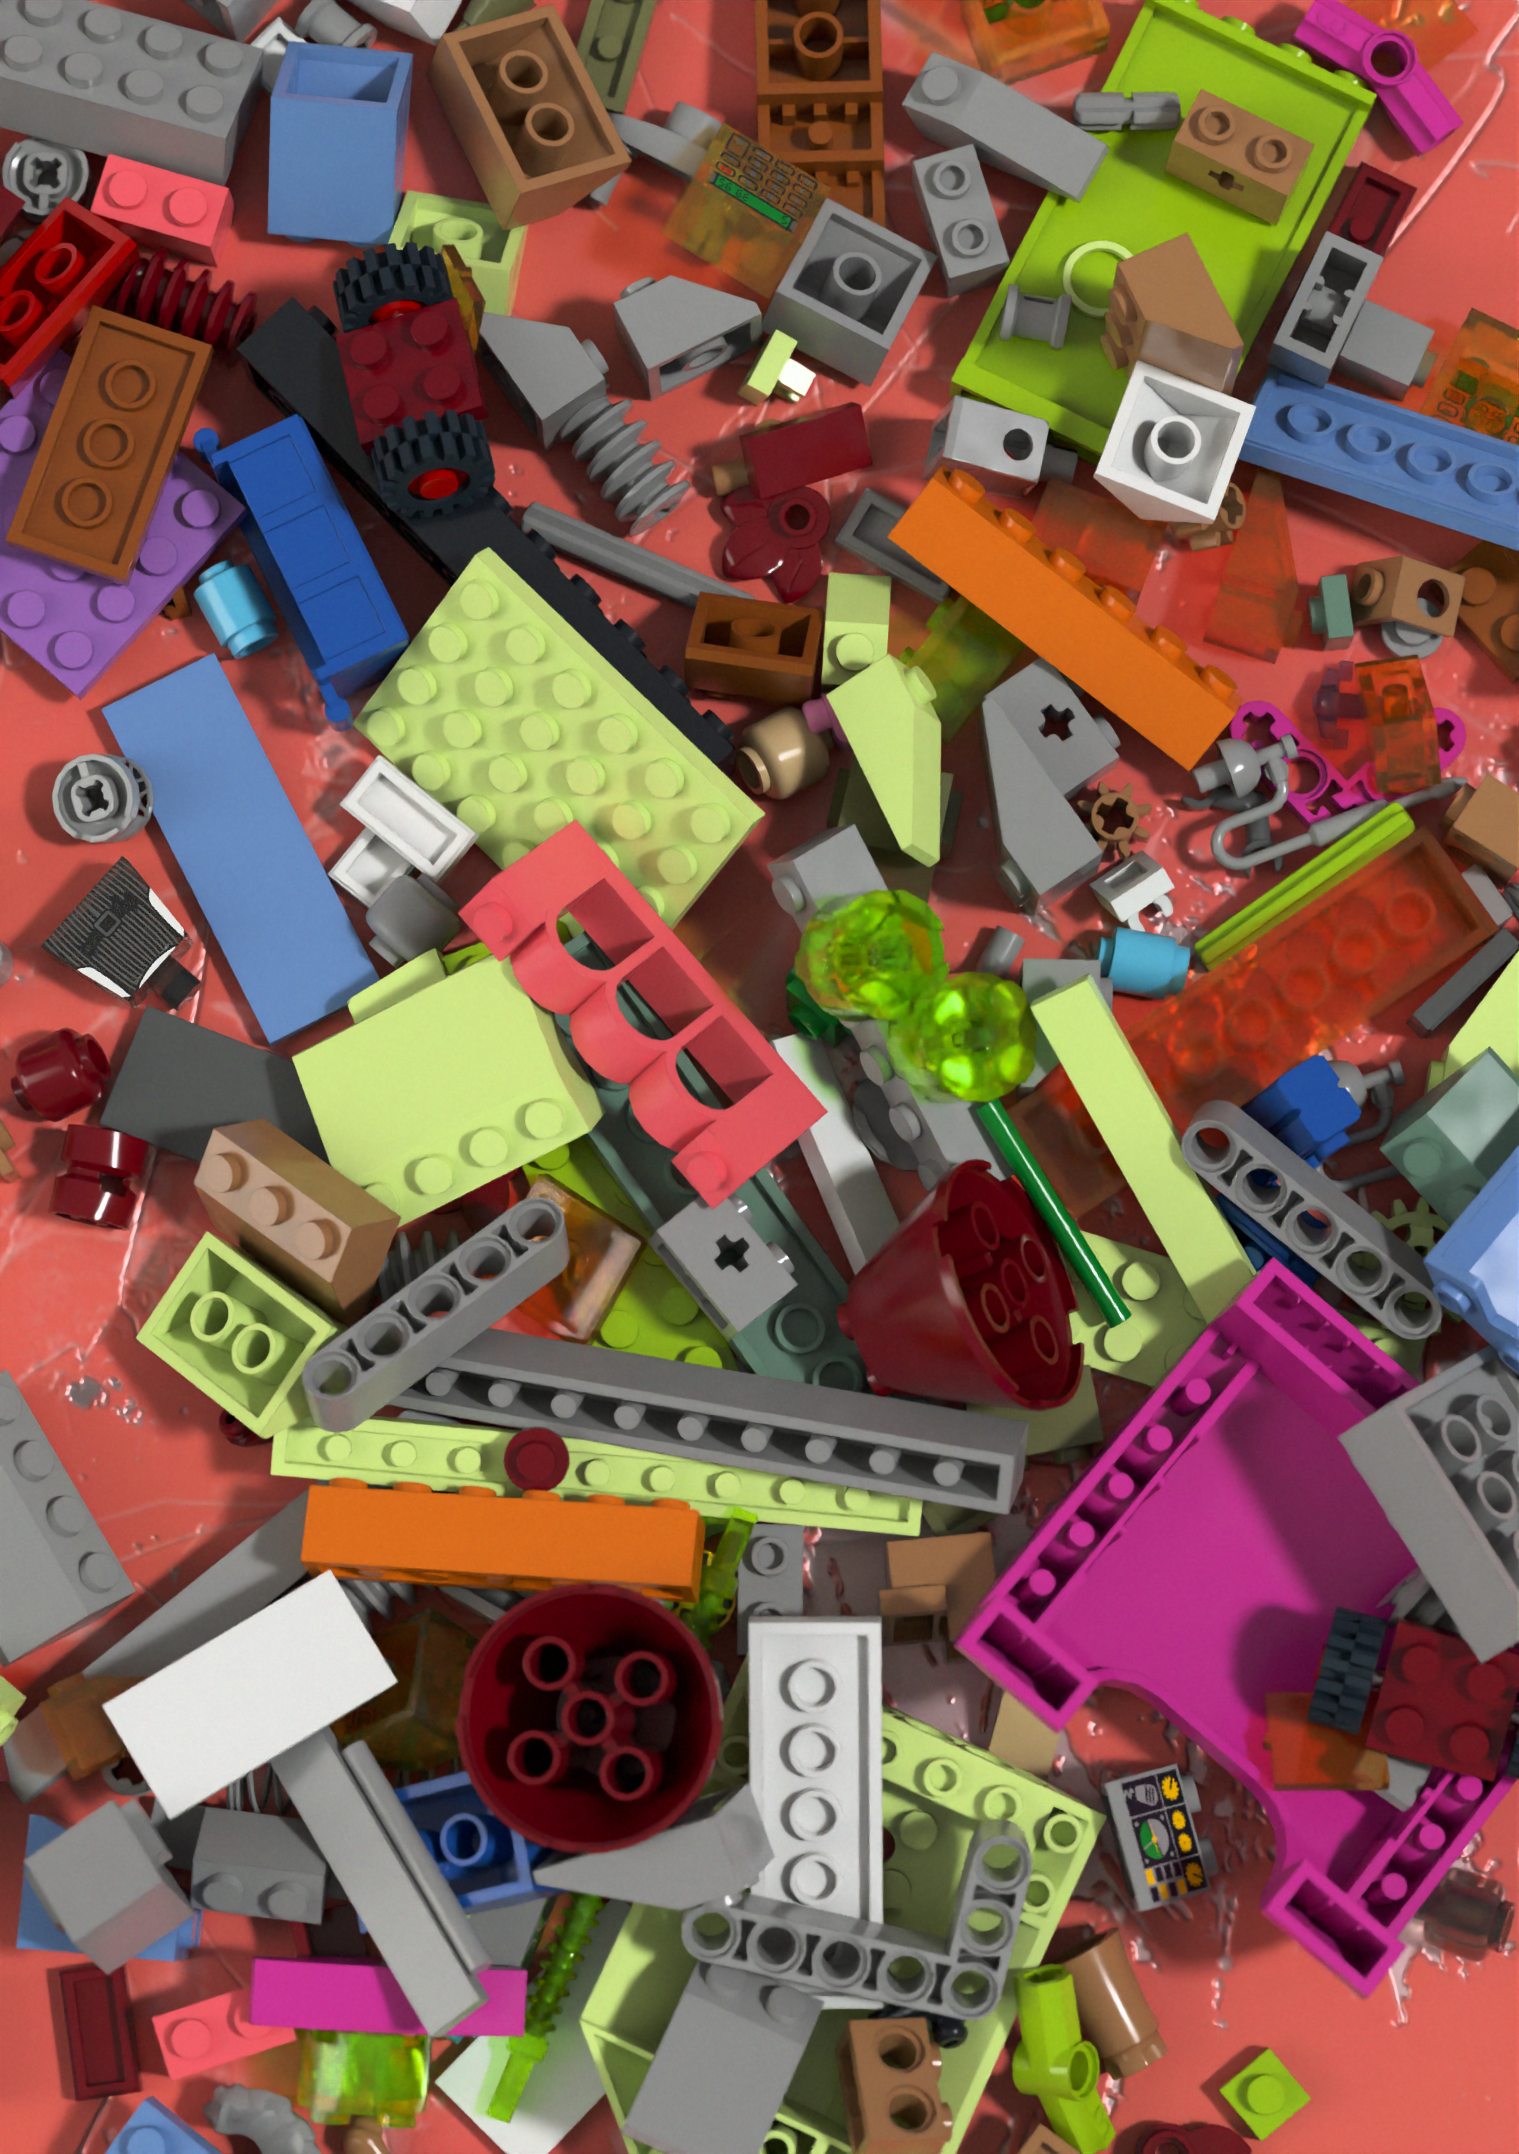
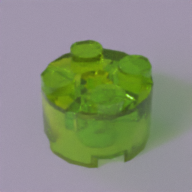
M869 890L836 897L826 902L809 919L800 940V950L794 958L796 976L805 984L807 992L823 1011L845 1022L872 1023L893 1021L907 1015H914L925 1009L939 995L949 972V962H944V944L939 932L944 931L942 921L925 901L903 890Z
M978 972L937 975L915 983L909 989L912 992L903 999L898 1013L891 1015L889 1019L887 1050L894 1072L900 1080L906 1079L915 1091L926 1096L924 1099L931 1103L961 1104L988 1102L1009 1094L1018 1084L1026 1082L1035 1069L1034 1057L1036 1054L1037 1027L1027 1002L1025 991L1012 980H1004L991 973ZM961 1033L963 1036V1044L961 1042Z
M302 2029L297 2102L308 2107V2111L311 2112L310 2121L329 2125L349 2124L350 2114L375 2115L377 2116L376 2125L382 2127H415L416 2114L423 2113L428 2109L433 2037L423 2034H415L413 2036L392 2033Z

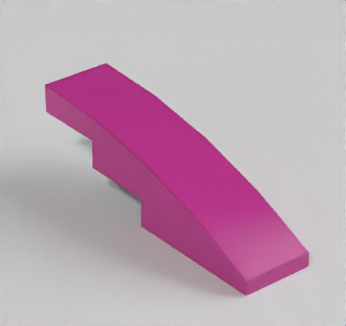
M252 1957L248 2023L251 2025L429 2035L387 1962L380 1957ZM490 1966L482 1973L477 1974L476 1976L490 2000L444 2034L454 2036H524L527 1970L521 1966Z

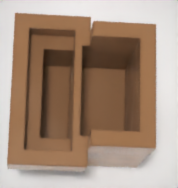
M991 1532L887 1542L885 1560L887 1590H879L878 1616H881L882 1647L944 1641L945 1639L947 1663L970 1661L954 1647V1641L969 1615L996 1580Z

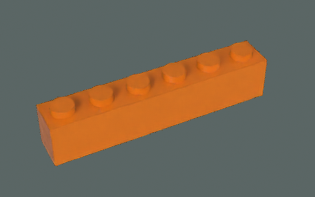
M941 465L900 517L887 537L1181 766L1190 771L1237 714L1242 697L1235 692L1237 689L1235 682L1216 666L1208 664L1203 668L1185 654L1187 650L1185 643L1172 631L1161 625H1157L1153 629L1134 614L1137 611L1136 606L1122 592L1111 586H1107L1103 590L1084 575L1086 568L1083 563L1069 551L1061 547H1056L1053 551L1034 536L1036 532L1035 527L1023 515L1011 508H1005L1004 511H1001L983 497L986 491L973 476L958 468L951 472L944 465Z
M353 1478L330 1479L329 1486L310 1485L300 1561L312 1578H316L324 1572L331 1570L336 1579L539 1593L563 1585L599 1583L628 1588L654 1600L698 1603L706 1526L699 1510L690 1509V1504L682 1500L659 1498L651 1501V1507L625 1505L626 1501L618 1496L592 1494L587 1496L586 1502L561 1501L560 1495L543 1490H527L522 1492V1498L496 1497V1491L480 1486H462L458 1488L457 1494L432 1493L430 1486L416 1482H397L393 1485V1490L368 1489V1483Z

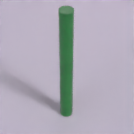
M997 1096L987 1100L975 1109L982 1123L1109 1328L1123 1323L1132 1315Z

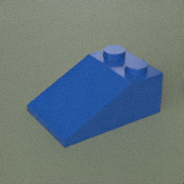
M466 1771L394 1789L395 1794L466 1915L515 1906L569 1892V1890L536 1884L532 1871L556 1849L534 1843L504 1824L480 1798ZM357 1913L360 1934H370Z

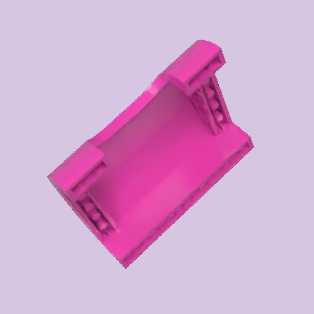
M1273 1257L1229 1301L1181 1354L1035 1529L969 1615L954 1641V1647L1055 1734L1063 1729L1096 1687L1104 1685L1130 1691L1148 1702L1248 1788L1264 1807L1275 1832L1276 1858L1271 1876L1261 1895L1260 1912L1357 1996L1365 2000L1369 1998L1407 1948L1406 1945L1397 1939L1398 1935L1517 1781V1778L1506 1776L1517 1723L1514 1731H1507L1494 1782L1433 1766L1412 1806L1406 1812H1402L1352 1776V1772L1366 1749V1740L1379 1695L1372 1693L1373 1684H1371L1358 1735L1307 1721L1316 1682H1313L1323 1644H1327L1336 1607L1388 1620L1395 1607L1391 1603L1379 1608L1375 1607L1402 1579L1419 1566L1399 1533L1389 1523L1385 1511L1363 1476L1354 1468L1350 1456L1338 1436L1421 1384ZM1386 1626L1375 1669L1376 1672H1378L1379 1666L1386 1667L1396 1628L1389 1630ZM1519 1641L1514 1644V1648L1519 1649ZM1519 1690L1515 1703H1519Z

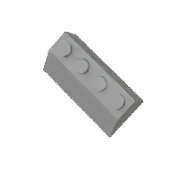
M7 1369L0 1372V1662L3 1667H6L100 1620L136 1592Z

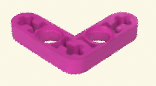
M1258 700L1248 702L1239 707L1237 714L1230 722L1228 738L1244 741L1243 737L1247 726L1243 720L1249 717L1251 721L1259 723L1265 718L1272 724L1267 736L1273 744L1280 742V736L1288 733L1291 734L1299 757L1289 761L1286 757L1281 759L1287 765L1293 761H1306L1315 767L1319 777L1317 787L1309 793L1298 794L1289 789L1287 801L1284 803L1308 830L1311 824L1333 816L1323 805L1320 807L1317 815H1313L1306 808L1319 801L1329 785H1332L1339 792L1331 796L1329 803L1339 813L1380 798H1384L1387 802L1396 800L1429 786L1457 759L1465 746L1467 737L1465 725L1460 717L1451 710L1440 707L1427 709L1417 715L1356 773L1346 780L1298 728L1271 703ZM1428 725L1431 729L1437 730L1444 725L1451 732L1446 740L1450 750L1445 752L1437 746L1425 755L1420 765L1430 771L1422 775L1413 758L1397 748L1405 744L1411 755L1421 746L1427 735L1422 728L1423 726ZM1260 740L1250 744L1255 751L1267 747ZM1264 764L1261 766L1260 780L1275 795L1276 785L1265 777L1264 769L1266 765ZM1385 764H1393L1402 768L1408 778V787L1405 793L1398 797L1390 798L1377 792L1373 785L1372 777L1378 767Z

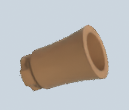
M1118 1927L1097 1933L1061 1952L1044 1964L1067 1966V1972L1072 1973L1080 2030L1086 2041L1092 2043L1097 2050L1099 2060L1103 2059L1104 2065L1113 2081L1126 2078L1141 2071L1168 2052L1165 2042L1157 2031L1160 2025L1147 2003L1130 1965Z

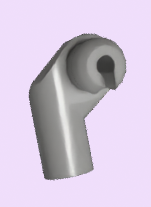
M1001 926L996 927L978 959L971 990L973 1004L979 1010L989 1009L995 1015L1006 1014L1015 1001L1016 989L1010 983L1004 982V979L1025 942L1022 937Z

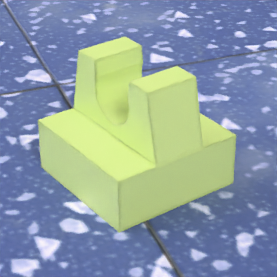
M776 329L765 339L737 394L758 406L769 397L771 392L796 404L800 397L803 398L816 374L790 359L798 341Z

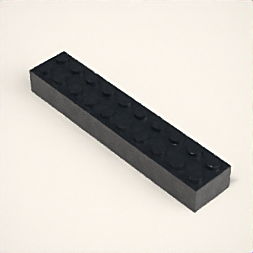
M291 297L237 347L248 380L285 418L295 414L298 417L302 416L319 453L450 588L475 554L490 547L728 778L735 773V747L731 743L735 736L727 725L711 710L708 709L701 715L691 705L690 700L687 698L690 690L683 680L666 664H663L657 670L648 661V658L642 651L646 645L639 635L622 619H619L613 625L604 616L603 611L598 606L602 600L595 590L580 575L575 574L568 579L560 571L559 566L554 561L558 557L555 550L533 528L524 534L517 527L516 522L510 516L514 512L513 508L493 486H487L489 492L482 498L472 495L474 504L466 508L460 503L453 505L454 512L444 515L442 508L435 509L432 517H421L420 510H417L412 516L402 515L401 509L393 512L388 508L387 502L383 503L372 455L367 456L359 442L335 337L339 330L316 305L313 304L306 311Z

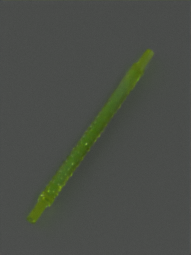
M738 1506L734 1507L711 1566L704 1565L701 1569V1590L698 1603H692L694 1604L692 1613L685 1612L682 1615L683 1620L687 1622V1626L697 1637L704 1650H711L713 1648V1644L708 1641L710 1633L720 1631V1626L715 1623L717 1616L727 1614V1609L722 1606L724 1600L732 1599L735 1595L740 1581L734 1575L759 1517L758 1514ZM569 1891L568 1896L573 1900V1904L570 1908L564 1907L561 1910L562 1915L566 1917L564 1925L558 1924L554 1927V1931L559 1935L557 1942H549L547 1944V1949L552 1952L550 1959L540 1961V1966L545 1971L542 1977L537 1976L533 1979V1984L538 1987L535 1995L528 1994L526 1996L530 2009L528 2012H525L524 2036H510L506 2044L507 2050L511 2053L486 2112L495 2119L507 2123L511 2122L534 2063H541L546 2056L550 2043L545 2039L547 2032L553 2033L557 2028L551 2022L552 2017L563 2013L564 2009L559 2005V2000L561 1997L568 1998L571 1995V1991L566 1988V1983L568 1980H576L578 1977L577 1972L573 1970V1966L576 1962L582 1963L585 1960V1956L580 1953L582 1945L588 1946L592 1943V1939L587 1935L589 1928H597L599 1926V1921L594 1918L596 1911L606 1909V1904L601 1900L602 1896Z

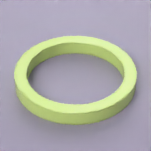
M1093 241L1080 246L1070 255L1064 267L1062 285L1064 293L1072 295L1071 305L1077 311L1092 318L1105 319V313L1108 312L1109 308L1092 307L1080 300L1075 294L1071 284V271L1080 258L1092 252H1110L1123 260L1133 255L1117 243Z

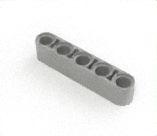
M1213 1100L1205 1102L1196 1109L1182 1137L1181 1144L1184 1160L1195 1172L1395 1334L1406 1339L1417 1340L1425 1338L1436 1331L1441 1322L1445 1306L1437 1300L1432 1292L1435 1286L1423 1261L1425 1258L1236 1105L1228 1101ZM1207 1127L1217 1128L1226 1134L1230 1144L1221 1148L1212 1147L1202 1139L1199 1130ZM1258 1168L1268 1169L1279 1178L1281 1185L1274 1188H1263L1254 1182L1250 1171ZM1310 1209L1318 1210L1328 1217L1331 1226L1324 1229L1312 1228L1302 1220L1300 1213ZM1357 1251H1369L1376 1255L1382 1266L1372 1270L1363 1269L1354 1263L1351 1254ZM1408 1292H1419L1429 1299L1432 1306L1425 1310H1413L1406 1306L1401 1299V1295Z
M542 1197L526 1198L518 1202L314 1354L305 1364L302 1379L311 1417L316 1425L325 1431L334 1433L347 1432L359 1426L558 1276L567 1267L570 1259L564 1213L559 1205L550 1199ZM536 1236L548 1237L542 1241H529ZM484 1274H499L491 1279H479ZM437 1311L448 1312L441 1317H427ZM386 1349L397 1350L396 1352L387 1356L376 1355L377 1353ZM332 1388H346L338 1394H325L326 1391Z

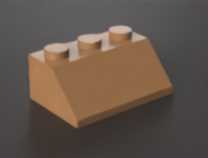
M554 4L453 31L441 36L426 75L503 231L560 215L629 168L632 161Z
M1188 232L1118 262L1113 288L1109 290L1110 304L1108 312L1105 313V334L1100 336L1104 353L1114 370L1123 368L1129 380L1137 360H1140L1231 396L1244 343Z
M264 1118L214 1128L193 1183L214 1228L351 1328L363 1317L401 1216Z

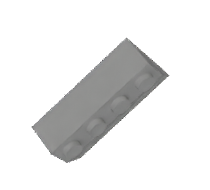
M1490 1344L1390 1402L1338 1436L1349 1454L1354 1468L1363 1476L1385 1511L1389 1523L1401 1536L1421 1568L1425 1580L1433 1587L1456 1623L1461 1637L1469 1644L1481 1664L1519 1641V1379L1514 1371L1503 1363L1498 1355V1351Z

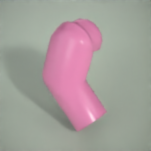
M820 693V699L806 701L802 706V713L806 718L810 732L820 734L831 728L833 745L839 750L851 751L850 743L826 696L828 693Z

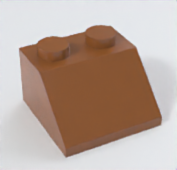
M700 591L685 650V684L689 688L700 689L703 693L713 697H730L737 694L762 698L765 702L780 707L793 706L797 703L804 704L812 699L825 610Z

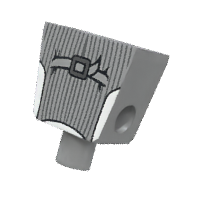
M955 395L934 419L922 480L929 481L939 467L944 465L951 472L956 468L967 472L984 487L987 493L1023 498L1038 481L1069 487L1075 473L1078 451L1047 444L1049 422L1044 419ZM1004 449L1011 452L1015 460L1010 458Z

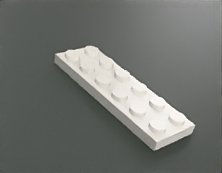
M881 1616L749 1617L750 1789L775 1856L758 1874L760 1881L751 1886V1894L883 1924ZM771 1927L760 1934L758 1941L770 1950H780L786 1948L792 1942L794 1936L783 1927ZM837 1941L830 1944L824 1950L823 1956L833 1964L843 1965L851 1962L856 1957L858 1949L846 1941ZM771 1977L824 2001L822 2009H883V2001Z

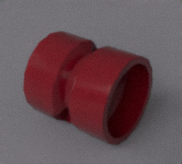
M68 1124L60 1158L68 1166L67 1174L58 1176L55 1179L48 1212L55 1216L84 1224L130 1231L137 1201V1195L130 1189L131 1181L142 1178L150 1143L131 1135L107 1129Z

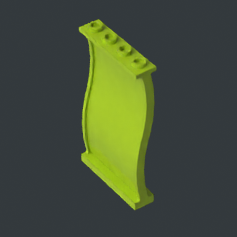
M1145 0L1138 18L1101 91L1122 92L1124 98H1131V92H1174L1179 96L1181 109L1180 121L1177 127L1174 129L1130 130L1128 124H1122L1121 130H1083L1107 144L1109 152L1080 203L1048 191L964 359H961L950 383L949 396L952 398L956 395L1048 421L1047 444L1077 450L1078 459L1096 468L1129 382L1123 368L1114 370L1104 353L1100 336L1105 334L1106 321L1105 319L1086 316L1071 305L1061 350L1051 349L1050 342L1012 336L1009 341L999 340L1008 285H1019L1020 292L1058 299L1061 294H1065L1062 285L1065 264L1070 255L1080 246L1093 241H1110L1123 246L1134 256L1188 232L1244 343L1236 375L1237 378L1364 124H1366L1372 112L1377 94L1367 90V83L1358 76L1344 70H1335L1334 73H1331L1311 63L1312 58L1302 49L1288 43H1279L1278 46L1256 37L1255 30L1242 20L1231 16H1223L1220 20L1200 10L1196 0ZM1201 89L1314 144L1304 175L1277 226L1164 171L1173 140ZM1105 251L1092 252L1080 258L1071 271L1072 288L1078 298L1092 307L1109 308V290L1113 288L1117 263L1123 261V259Z

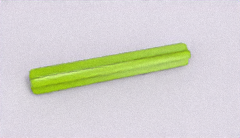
M1391 802L1196 941L1194 948L1201 962L1212 973H1219L1413 835L1416 827L1412 818L1398 802Z

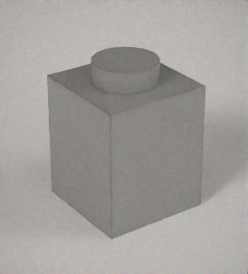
M1365 300L1341 351L1334 371L1403 402L1411 384L1421 389L1423 388L1438 354L1427 348L1435 330L1369 300Z

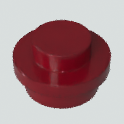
M529 1427L521 1430L510 1440L504 1454V1466L508 1477L517 1487L525 1491H549L555 1488L565 1478L570 1464L569 1450L564 1440L556 1432L545 1427Z

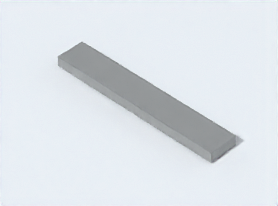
M328 1725L269 1762L430 2037H441L489 2001L490 1998L478 1977L469 1974L342 1755L343 1749Z

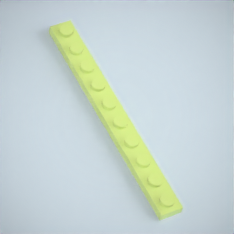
M310 1415L275 1434L273 1439L270 1475L322 1480L353 1478L368 1484L393 1486L397 1482H416L428 1485L432 1490L457 1492L458 1488L462 1486H480L496 1491V1496L522 1498V1492L525 1491L517 1487L510 1480L504 1466V1454L507 1445L513 1436L521 1431L519 1429L372 1415L359 1426L347 1432L334 1433L325 1431L316 1425ZM561 1436L569 1450V1468L562 1482L549 1490V1492L560 1495L561 1501L586 1502V1498L589 1495L607 1494L623 1498L626 1501L625 1505L651 1507V1501L654 1499L670 1498L689 1503L690 1509L699 1510L701 1516L919 1536L923 1503L922 1499Z

